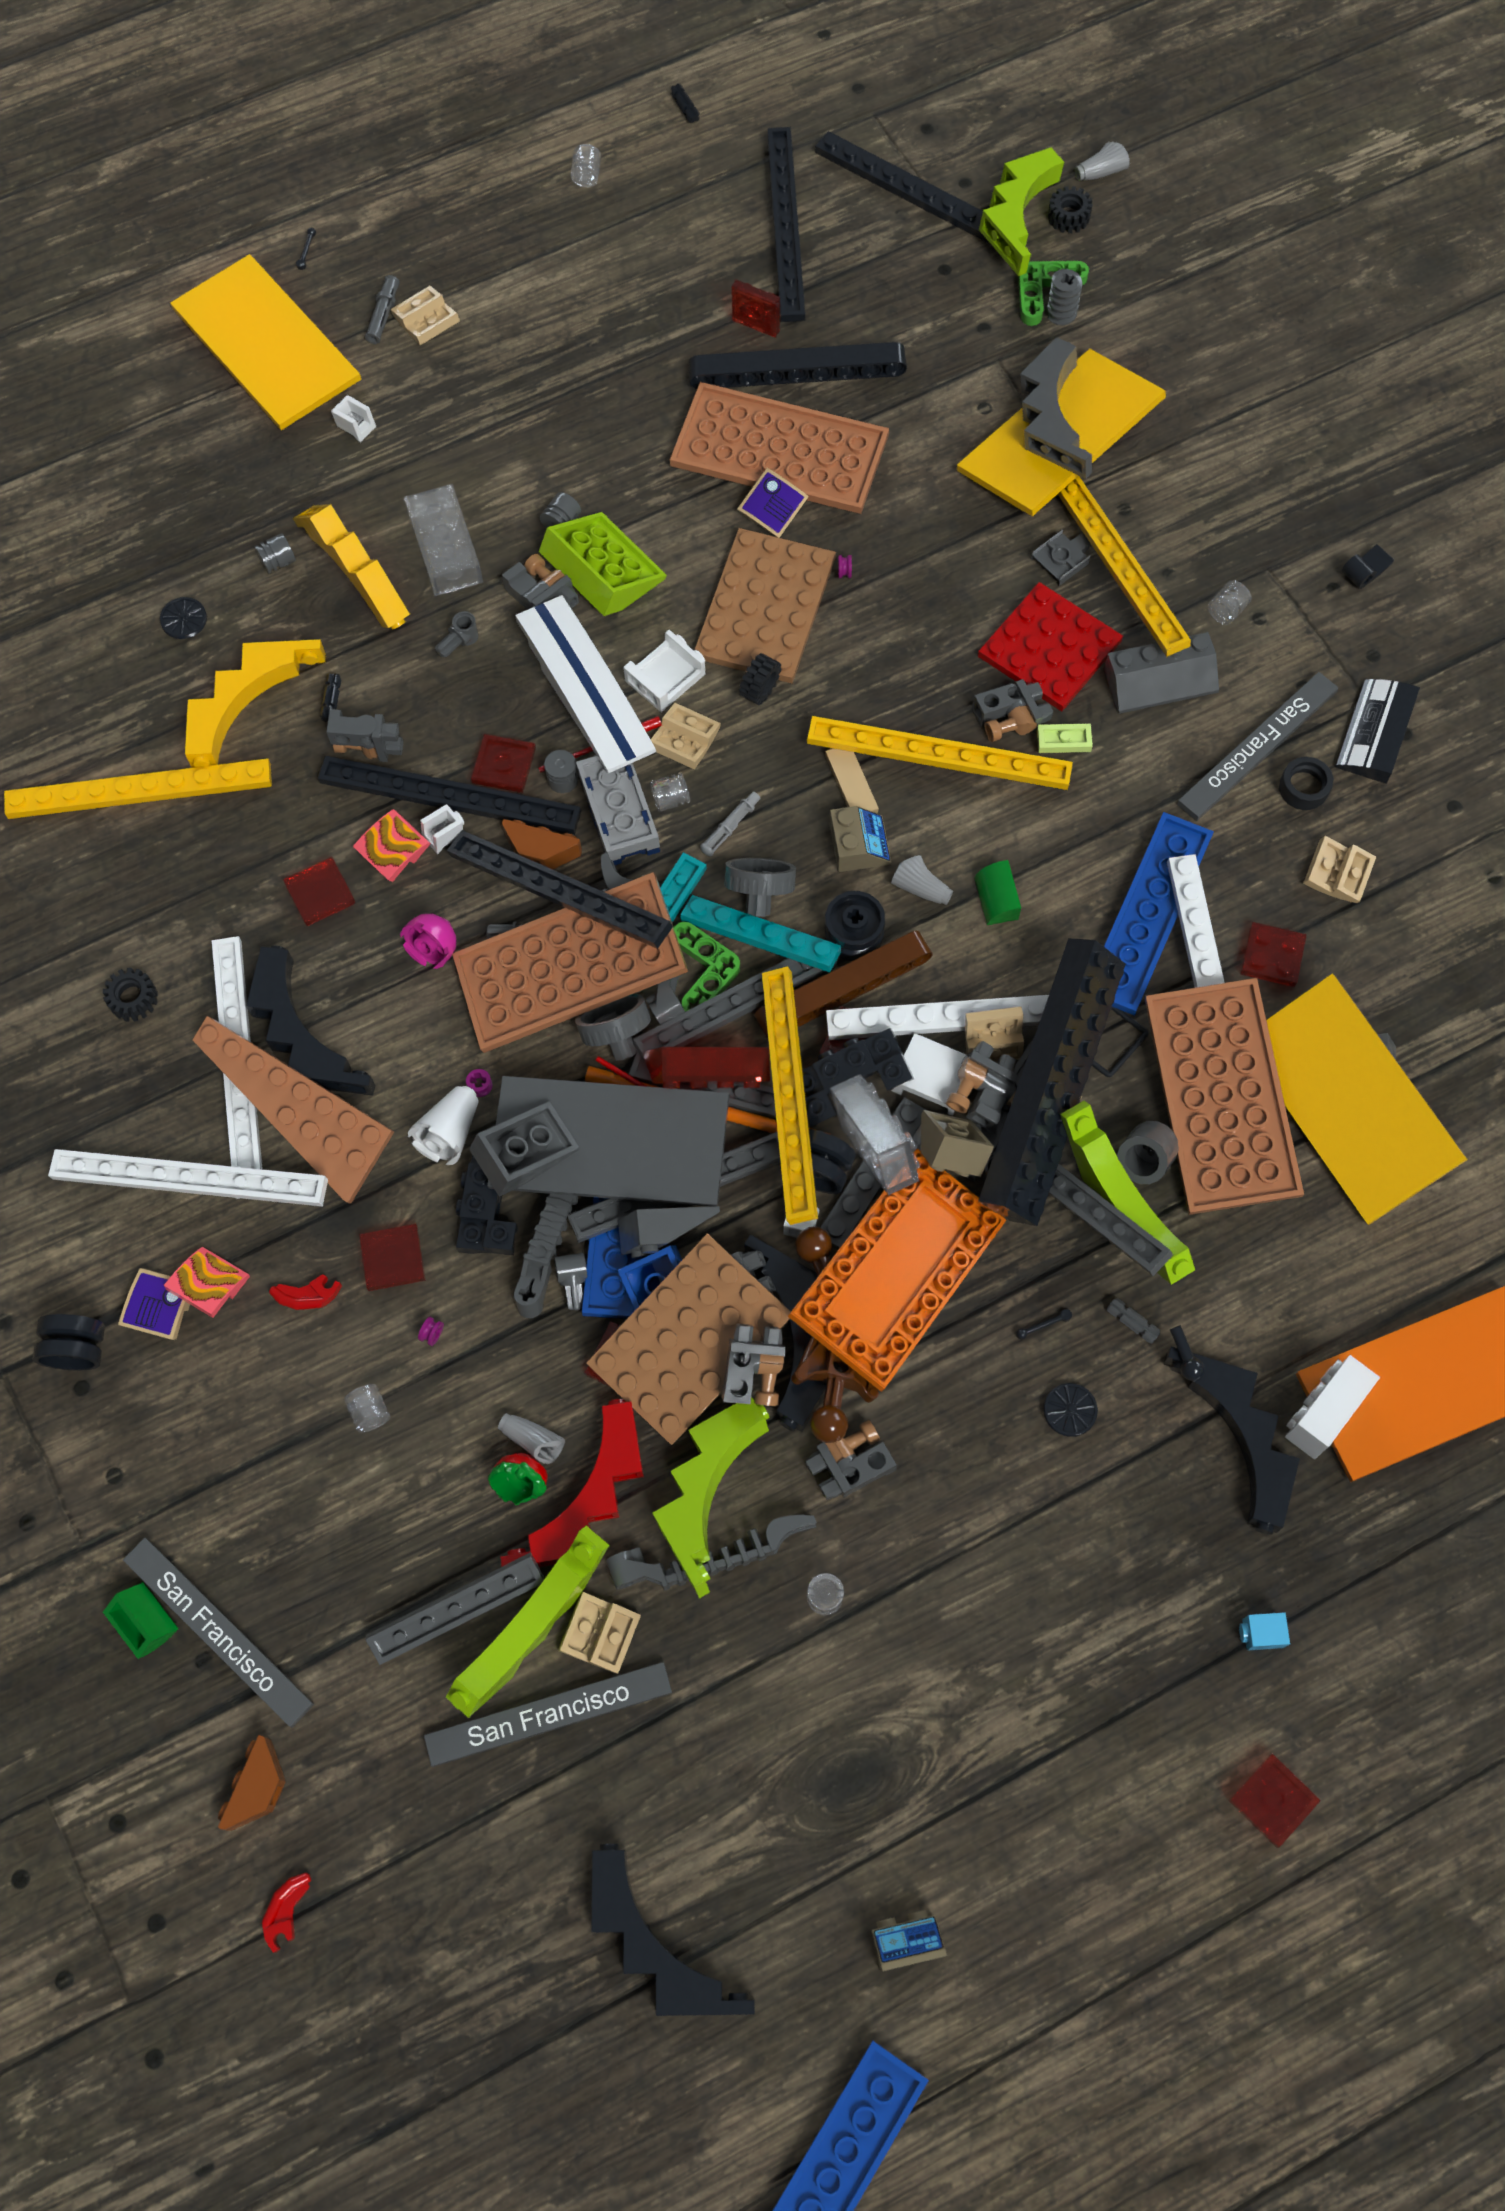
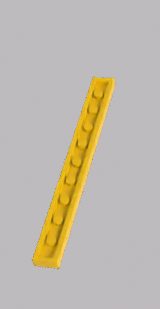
M1078 475L1058 493V496L1166 657L1191 646V639Z
M812 716L807 744L1064 790H1068L1073 764L1070 761Z
M269 759L7 790L4 791L5 815L8 819L272 787L271 764Z
M787 966L762 973L786 1221L793 1225L818 1219L792 972Z

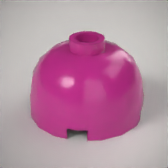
M425 913L414 917L403 927L400 933V937L404 935L406 941L403 944L404 949L414 960L423 966H426L427 961L435 965L434 969L443 967L456 949V934L451 924L445 918L435 914Z

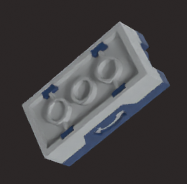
M597 756L577 761L578 777L604 853H608L615 865L622 864L626 857L640 853L649 856L659 853V836L633 763L607 773Z

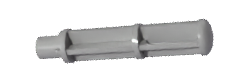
M752 792L746 799H742L732 813L700 845L701 851L707 856H713L717 848L728 836L732 835V832L737 828L738 823L748 812L754 811V805L761 799L756 792Z

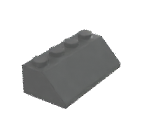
M1209 632L1189 636L1191 639V646L1167 657L1158 643L1108 653L1104 673L1118 714L1218 693L1217 657Z

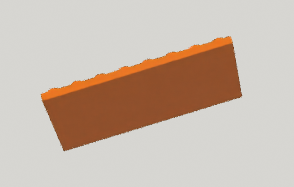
M918 1148L911 1154L788 1315L791 1320L881 1392L889 1384L1006 1221L1004 1217L979 1203V1197L945 1170L941 1172L931 1168Z
M1505 1286L1296 1373L1307 1397L1322 1382L1320 1380L1327 1370L1338 1359L1343 1362L1349 1355L1380 1377L1331 1443L1350 1483L1505 1418Z

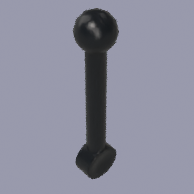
M312 227L307 229L308 237L301 259L296 262L299 270L306 268L305 259L312 237L316 235V230Z
M1064 1309L1060 1315L1027 1329L1019 1328L1016 1331V1336L1018 1339H1025L1028 1334L1061 1320L1068 1322L1072 1318V1312Z

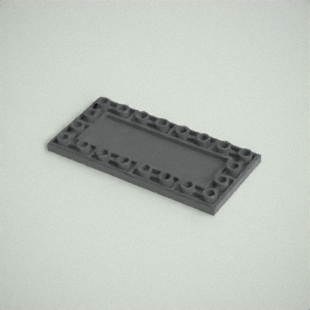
M502 1076L496 1125L550 1101L579 1146L578 1151L513 1191L711 1207L718 1206L730 1095L725 1092ZM488 1180V1188L494 1189Z

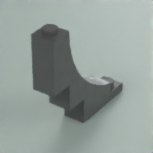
M1056 337L1020 374L1021 393L1028 395L1022 401L1023 421L1030 424L1024 430L1025 449L1087 479L1092 473V454L1084 449H1080L1079 435L1065 420L1058 403L1064 382L1077 366V346Z

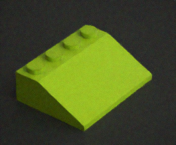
M602 512L547 527L539 552L557 570L562 571L564 575H567L571 579L572 585L603 616L622 611L664 581L667 576Z

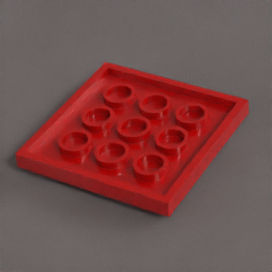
M1039 582L979 650L978 657L1014 681L1024 679L1026 685L1038 682L1043 693L1042 699L1062 712L1106 661L1108 653L1113 652L1122 642L1123 635Z

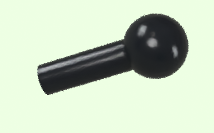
M1181 1325L1171 1328L1170 1332L1183 1360L1181 1364L1182 1375L1190 1381L1199 1380L1205 1372L1203 1362L1194 1357Z

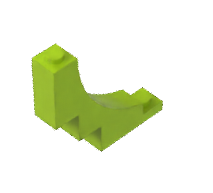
M1051 147L1004 163L1000 185L994 186L990 202L991 208L983 210L979 231L1018 276L1027 273L1031 253L1025 247L1028 232L1024 223L1023 210L1040 191L1060 181L1064 161Z
M1084 1100L1060 1114L1082 1180L1099 1193L1102 1198L1169 1248L1173 1253V1256L1157 1274L1172 1285L1195 1271L1189 1248L1161 1222L1136 1189L1119 1161L1106 1133L1097 1127L1091 1105Z
M752 1396L751 1404L736 1403L689 1429L692 1441L700 1455L671 1470L674 1481L683 1496L653 1512L658 1527L699 1599L710 1593L706 1584L710 1577L703 1563L710 1560L707 1527L710 1507L716 1489L723 1475L738 1455L757 1438L769 1431L766 1420L770 1417L763 1405L754 1403Z
M585 1526L579 1531L570 1549L558 1559L547 1577L519 1613L488 1648L453 1682L446 1698L468 1718L514 1677L523 1659L546 1639L555 1621L579 1599L609 1547V1544L589 1527Z

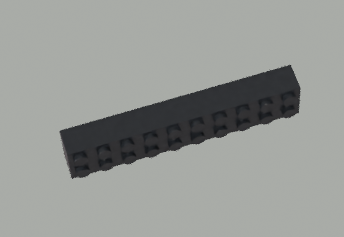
M1068 938L978 1200L979 1203L1011 1222L1038 1226L1068 1137L1060 1114L1080 1103V1098L1088 1080L1094 1057L1097 1054L1103 1030L1106 1027L1111 1006L1115 1000L1116 991L1124 973L1126 964L1096 940Z

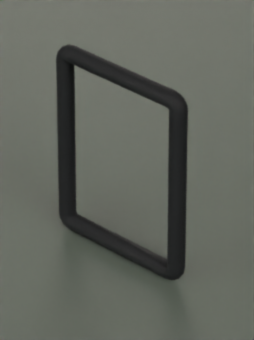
M1112 1006L1111 1009L1143 1034L1110 1071H1107L1093 1060L1092 1066L1106 1077H1112L1149 1034L1148 1030L1122 1010Z

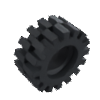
M1065 186L1063 191L1060 188L1057 189L1056 193L1052 194L1049 203L1048 219L1050 225L1054 224L1053 228L1056 230L1060 227V232L1062 233L1066 229L1068 234L1072 233L1073 229H1075L1076 233L1080 232L1081 228L1085 229L1086 225L1090 222L1093 205L1092 198H1089L1090 194L1088 192L1083 194L1084 189L1082 188L1076 191V186H1072V190H1069L1068 186ZM1063 208H1074L1077 211L1068 212L1063 210Z
M763 653L757 655L755 660L751 661V666H748L746 669V675H743V681L740 683L741 688L739 689L740 696L757 705H762L768 699V695H771L773 687L775 688L776 681L779 680L782 666L780 662Z
M127 968V973L123 969L118 970L120 975L117 977L113 973L110 976L113 981L109 982L106 980L105 986L107 989H103L105 996L103 999L111 1012L117 1018L121 1019L122 1017L127 1022H129L130 1017L134 1022L139 1021V1015L143 1019L146 1018L145 1012L147 1010L152 1013L154 1010L152 1004L157 1005L158 1002L155 998L158 997V992L146 973L143 974L139 969H136L134 972L132 968ZM130 987L140 989V995L136 1000L130 1003L121 1001V994Z

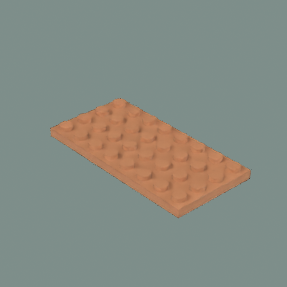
M700 382L671 455L670 466L751 487L756 484L763 472L768 468L808 495L807 501L861 514L889 436V428Z
M654 872L605 891L609 895L669 920L672 924ZM567 908L452 954L479 1047L483 1053L688 972L674 927L660 947L656 949Z
M1257 978L1146 996L1145 1004L1170 1126L1178 1139L1179 1151L1177 1153V1161L1188 1215L1303 1197V1186Z

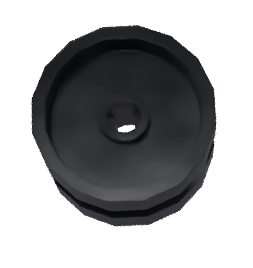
M847 891L836 896L829 903L825 913V940L841 945L839 958L854 961L881 947L884 938L885 912L876 898L862 891Z
M809 1129L815 1191L827 1194L841 1193L847 1179V1175L844 1172L851 1170L856 1158V1152L846 1142L833 1135Z
M52 1314L42 1316L38 1319L36 1331L37 1336L42 1341L34 1345L32 1360L36 1364L53 1369L74 1371L96 1369L100 1366L102 1354L101 1349L96 1344L101 1343L104 1339L105 1325L97 1319L79 1315Z

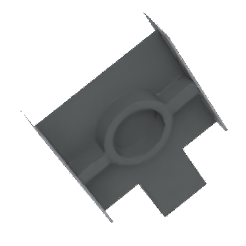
M1061 530L1033 551L1031 560L1036 558L1060 581V586L1089 564L1090 556L1087 557L1084 552L1089 549L1091 543L1083 532L1070 541L1063 534V530Z

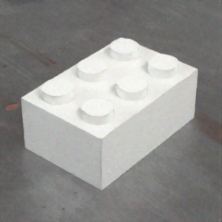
M1351 1355L1343 1362L1338 1359L1320 1380L1322 1382L1303 1402L1305 1405L1287 1423L1286 1426L1290 1428V1431L1285 1438L1315 1460L1331 1445L1380 1377Z

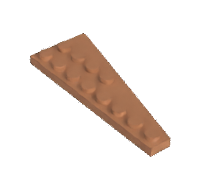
M207 1016L193 1041L316 1172L328 1178V1184L344 1201L352 1203L394 1134V1131L218 1021Z

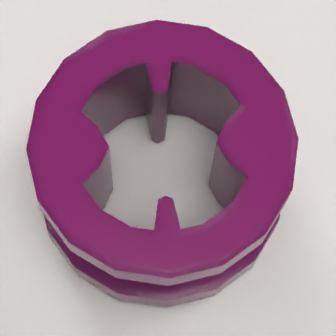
M838 555L839 579L843 576L852 578L851 555H848L846 558Z
M476 1069L471 1071L466 1077V1085L475 1091L476 1097H484L492 1090V1080L487 1071ZM482 1078L485 1084L481 1083L482 1087L476 1088L473 1082L477 1083L476 1079Z
M428 1317L419 1331L418 1340L421 1342L427 1340L428 1345L433 1346L443 1331L444 1323L441 1321L436 1323L433 1317Z

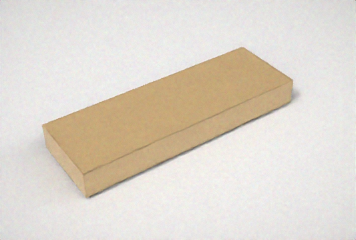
M839 749L825 751V757L847 807L858 806L878 813L879 808L855 753Z

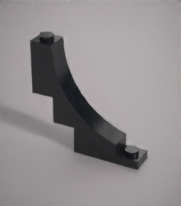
M275 945L270 948L261 947L246 1007L252 1017L271 1020L266 1038L271 1050L291 1053L288 1066L327 1090L373 1096L375 1083L371 1075L360 1070H354L351 1073V1066L347 1058L321 1044L299 1020L292 998L291 974L294 961L289 951Z
M751 1234L744 1244L745 1253L752 1251L762 1252L766 1265L761 1270V1278L765 1276L771 1277L776 1289L773 1295L792 1311L818 1277L816 1272ZM789 1319L788 1325L791 1331L794 1354L792 1376L800 1363L811 1335L793 1320ZM833 1363L834 1368L839 1372V1366ZM790 1378L785 1396L777 1409V1418L780 1419L779 1423L790 1431L794 1432L797 1429L803 1432L825 1396L826 1383L807 1380L800 1384H794Z
M1171 1346L1166 1353L1164 1365L1170 1366V1370L1182 1374L1181 1364L1183 1360L1178 1348ZM1193 1353L1194 1357L1203 1362L1205 1372L1199 1380L1190 1381L1188 1388L1202 1397L1224 1419L1233 1432L1246 1462L1251 1492L1247 1524L1255 1526V1530L1263 1534L1272 1535L1273 1532L1277 1533L1284 1527L1300 1459L1271 1450L1279 1415L1250 1407L1258 1373Z
M600 1844V1850H592L591 1933L624 1932V1974L656 1973V2016L755 2014V1999L748 2000V1993H728L729 2000H722V1981L706 1976L687 1966L669 1952L652 1933L643 1919L631 1889L627 1869V1851L619 1850V1844Z

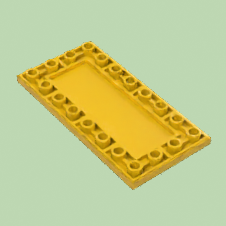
M250 254L170 302L172 309L280 430L288 427L361 380L360 373Z
M1089 349L1077 359V366L1063 384L1058 403L1065 420L1079 435L1080 449H1084L1092 454L1093 463L1165 399L1166 391L1094 350ZM1021 408L957 464V471L1033 517L1078 475L1025 449L1024 430L1030 424L1023 421V408Z
M1333 973L1266 1020L1284 1104L1368 1225L1468 1160Z

